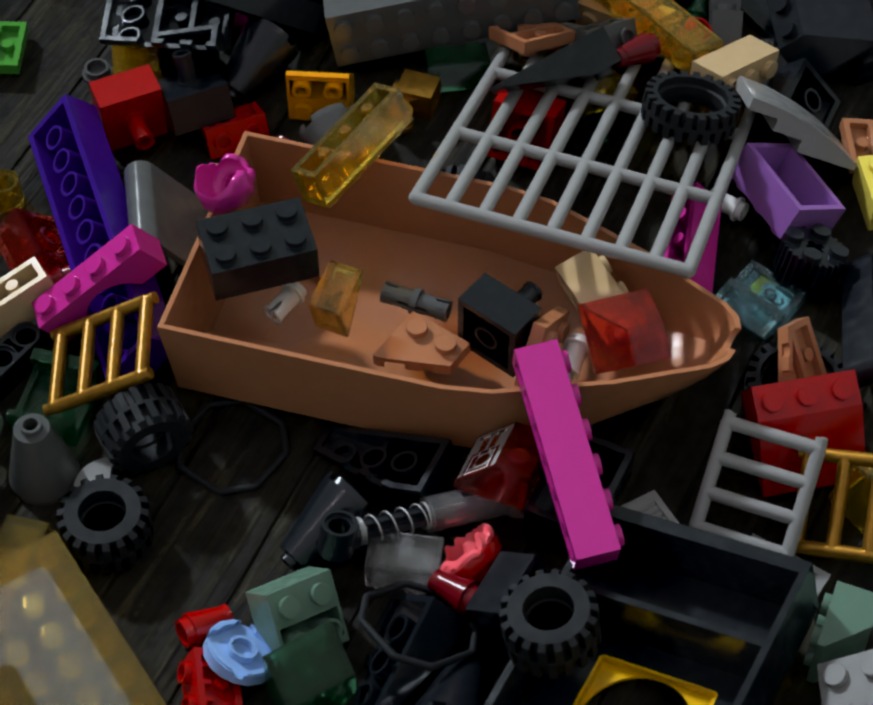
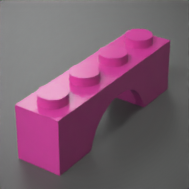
M130 224L32 302L39 329L50 334L51 330L88 316V307L91 301L99 293L110 287L120 284H144L167 266L159 239ZM75 336L69 337L68 342H69L71 339H73Z

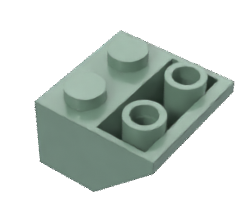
M307 566L245 592L256 630L285 668L350 640L330 569Z
M837 581L833 595L825 592L803 662L804 665L810 666L806 681L812 683L819 681L817 664L865 651L873 627V592L841 581Z

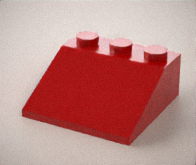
M855 369L754 386L741 392L744 412L748 421L813 440L816 437H825L829 439L827 448L865 452L863 404ZM750 436L755 461L800 474L802 459L798 458V450ZM823 462L815 488L834 485L837 470L836 463ZM852 465L850 482L867 479L866 467ZM758 477L762 498L797 492V488Z

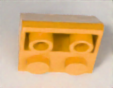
M286 71L289 119L311 120L310 116L335 103H343L345 107H350V103L354 105V73Z

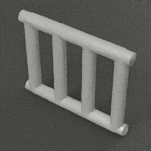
M725 409L694 505L689 527L794 557L829 439L816 437L813 440L738 418L736 417L737 413L730 409ZM732 431L810 454L804 475L726 452ZM724 466L799 489L793 510L716 487L721 467ZM711 501L788 524L783 544H775L705 522Z

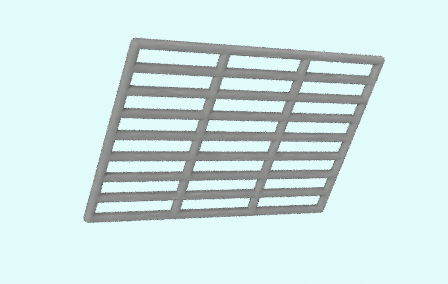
M570 22L559 23L571 29L582 26ZM502 45L408 196L409 202L419 207L681 277L692 278L696 274L757 112L749 110L747 106L745 107L738 127L735 128L734 134L728 138L732 142L713 191L693 187L710 141L708 145H700L698 141L696 142L679 183L660 178L675 144L674 137L672 136L669 139L662 138L647 174L627 170L647 127L645 120L641 118L642 103L625 99L642 64L627 66L613 96L595 92L600 80L596 81L594 76L588 78L582 88L567 84L534 88L544 93L517 141L498 135L525 90L508 92L485 132L467 128L468 124L495 80L503 81L518 73L503 68L514 50ZM660 45L661 53L659 57L664 58V62L658 74L665 73L667 75L668 71H673L677 62L692 65L693 60L703 55ZM548 50L538 51L537 55L530 56L523 69L542 60ZM770 79L760 84L767 86ZM556 96L574 99L575 101L550 148L546 149L531 145L530 143ZM679 102L676 108L689 111L692 103ZM587 104L605 107L606 109L582 157L562 153ZM618 112L637 115L614 166L595 161ZM459 140L477 144L446 199L426 194ZM490 149L508 152L509 155L480 207L459 203ZM527 157L542 161L513 217L493 212L522 158ZM555 165L575 170L547 226L527 221ZM588 173L608 178L581 235L561 230ZM623 182L640 187L616 243L613 244L595 239L620 183ZM658 191L673 195L650 253L629 248L653 192ZM687 199L707 204L685 262L664 257Z

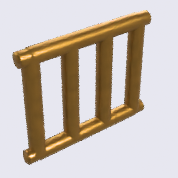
M153 291L50 331V337L54 341L48 403L42 406L45 416L59 414L154 378V371L150 367L154 305L159 303L157 292ZM139 311L135 371L120 376L125 316ZM110 322L105 382L91 386L96 330L98 326ZM82 333L77 391L63 397L69 337Z
M826 448L823 462L837 464L826 542L805 540L808 510L796 554L873 564V475L862 547L840 545L852 465L873 468V453ZM798 451V458L802 459L800 474L804 475L810 454Z

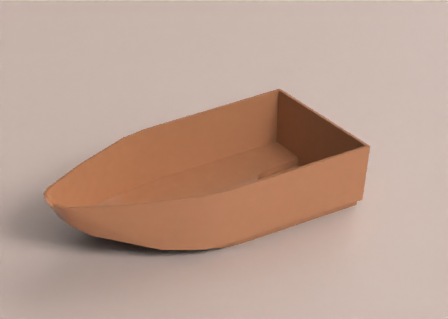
M244 131L234 154L246 159L250 168L255 170L256 178L254 184L256 190L249 199L248 204L236 211L300 197L318 249L320 276L298 281L307 291L305 302L302 305L297 304L283 321L277 324L273 322L276 316L274 315L269 319L264 313L263 308L282 291V285L216 301L197 236L157 326L178 387L364 429L450 439L453 446L473 448L478 437L514 424L504 446L535 441L520 388L514 385L516 375L511 377L471 350L450 375L433 373L430 370L405 369V364L385 362L384 367L375 365L373 363V354L410 315L406 309L380 302L381 290L386 281L411 289L418 287L424 289L427 294L453 301L452 311L447 322L430 316L420 315L457 336L458 298L484 273H487L515 292H518L527 281L535 283L543 294L542 299L535 303L542 308L541 317L556 306L570 310L567 323L570 324V330L566 338L570 337L573 333H580L590 339L591 353L585 356L580 376L577 380H574V378L570 380L571 385H578L581 394L582 405L578 406L581 418H587L590 425L670 396L708 377L729 361L736 350L731 349V345L738 332L742 329L739 315L728 303L690 278L605 256L613 270L611 276L616 283L621 280L625 284L631 295L629 301L635 309L641 307L650 322V325L647 326L649 341L612 362L558 283L555 267L583 250L412 205L408 200V196L425 168ZM440 171L426 194L446 199L459 175ZM473 178L459 203L479 208L493 182ZM507 185L493 212L513 217L526 191ZM539 196L527 221L547 226L558 202ZM570 209L561 230L581 235L588 219ZM208 211L206 218L222 214H213ZM600 226L595 239L615 244L619 235ZM631 242L629 248L650 253ZM564 342L559 343L561 351L565 350ZM505 429L499 431V433H498L499 436H500V433L505 432ZM494 435L495 438H493L488 448L493 447V445L495 446L499 438L498 435ZM488 437L489 439L483 441V444L480 449L486 448L490 440V437Z

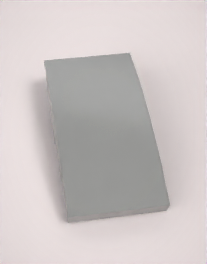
M741 75L738 76L734 87L747 108L761 113L772 131L786 135L796 152L855 171L857 164L842 143L820 120L799 104L772 88Z

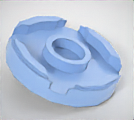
M230 619L220 621L212 626L202 645L203 656L209 667L217 675L233 684L244 686L262 684L271 677L277 665V658L253 624L247 627L240 625L241 620Z

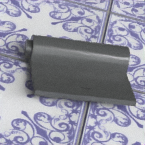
M143 160L128 164L124 170L128 226L133 224L159 239L165 258L169 257L184 267L198 236L196 220L205 219L208 211L202 206L195 193L154 164Z

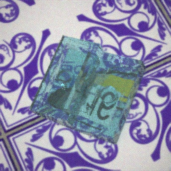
M752 259L736 279L731 277L716 296L728 303L739 315L740 323L743 327L762 340H766L779 327L783 326L807 301L806 294L799 289H794L792 285L788 289L780 287V283H776L775 278H772L773 272Z

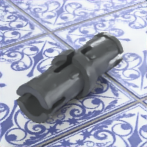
M386 281L380 294V302L406 309L409 314L414 311L447 322L452 311L453 301L425 293L424 289L418 287L411 289Z

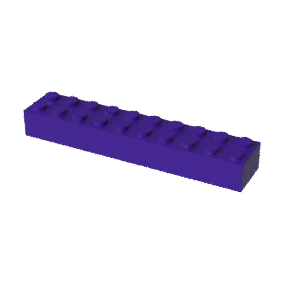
M64 94L29 134L28 138L68 264L72 271L128 227L125 188L96 106ZM154 275L142 285L120 284L102 291L91 301L88 311L89 315L143 294L153 291L157 292L159 303L154 305L150 367L155 373L168 360L157 329L166 305ZM139 311L125 316L120 376L135 371ZM110 322L97 327L95 348L105 379Z

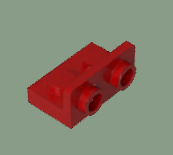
M256 102L235 107L236 118L198 129L206 140L208 152L212 159L223 157L229 153H235L244 131L270 136L265 113Z
M193 647L185 659L179 663L177 670V680L179 684H182L183 690L181 705H243L241 685L233 684L217 675L207 664L203 656V647Z

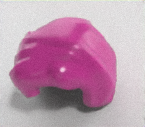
M233 153L226 154L217 165L210 162L208 165L200 164L196 167L194 180L195 195L202 206L213 214L234 212L248 204L249 199L255 193L254 181L256 172L253 168H250L249 163L243 157Z

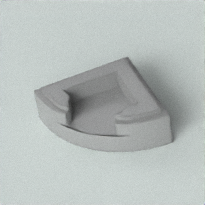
M108 457L97 459L86 465L77 475L74 486L77 488L81 486L80 481L88 478L89 481L95 480V475L103 474L104 478H109L113 474L114 468Z

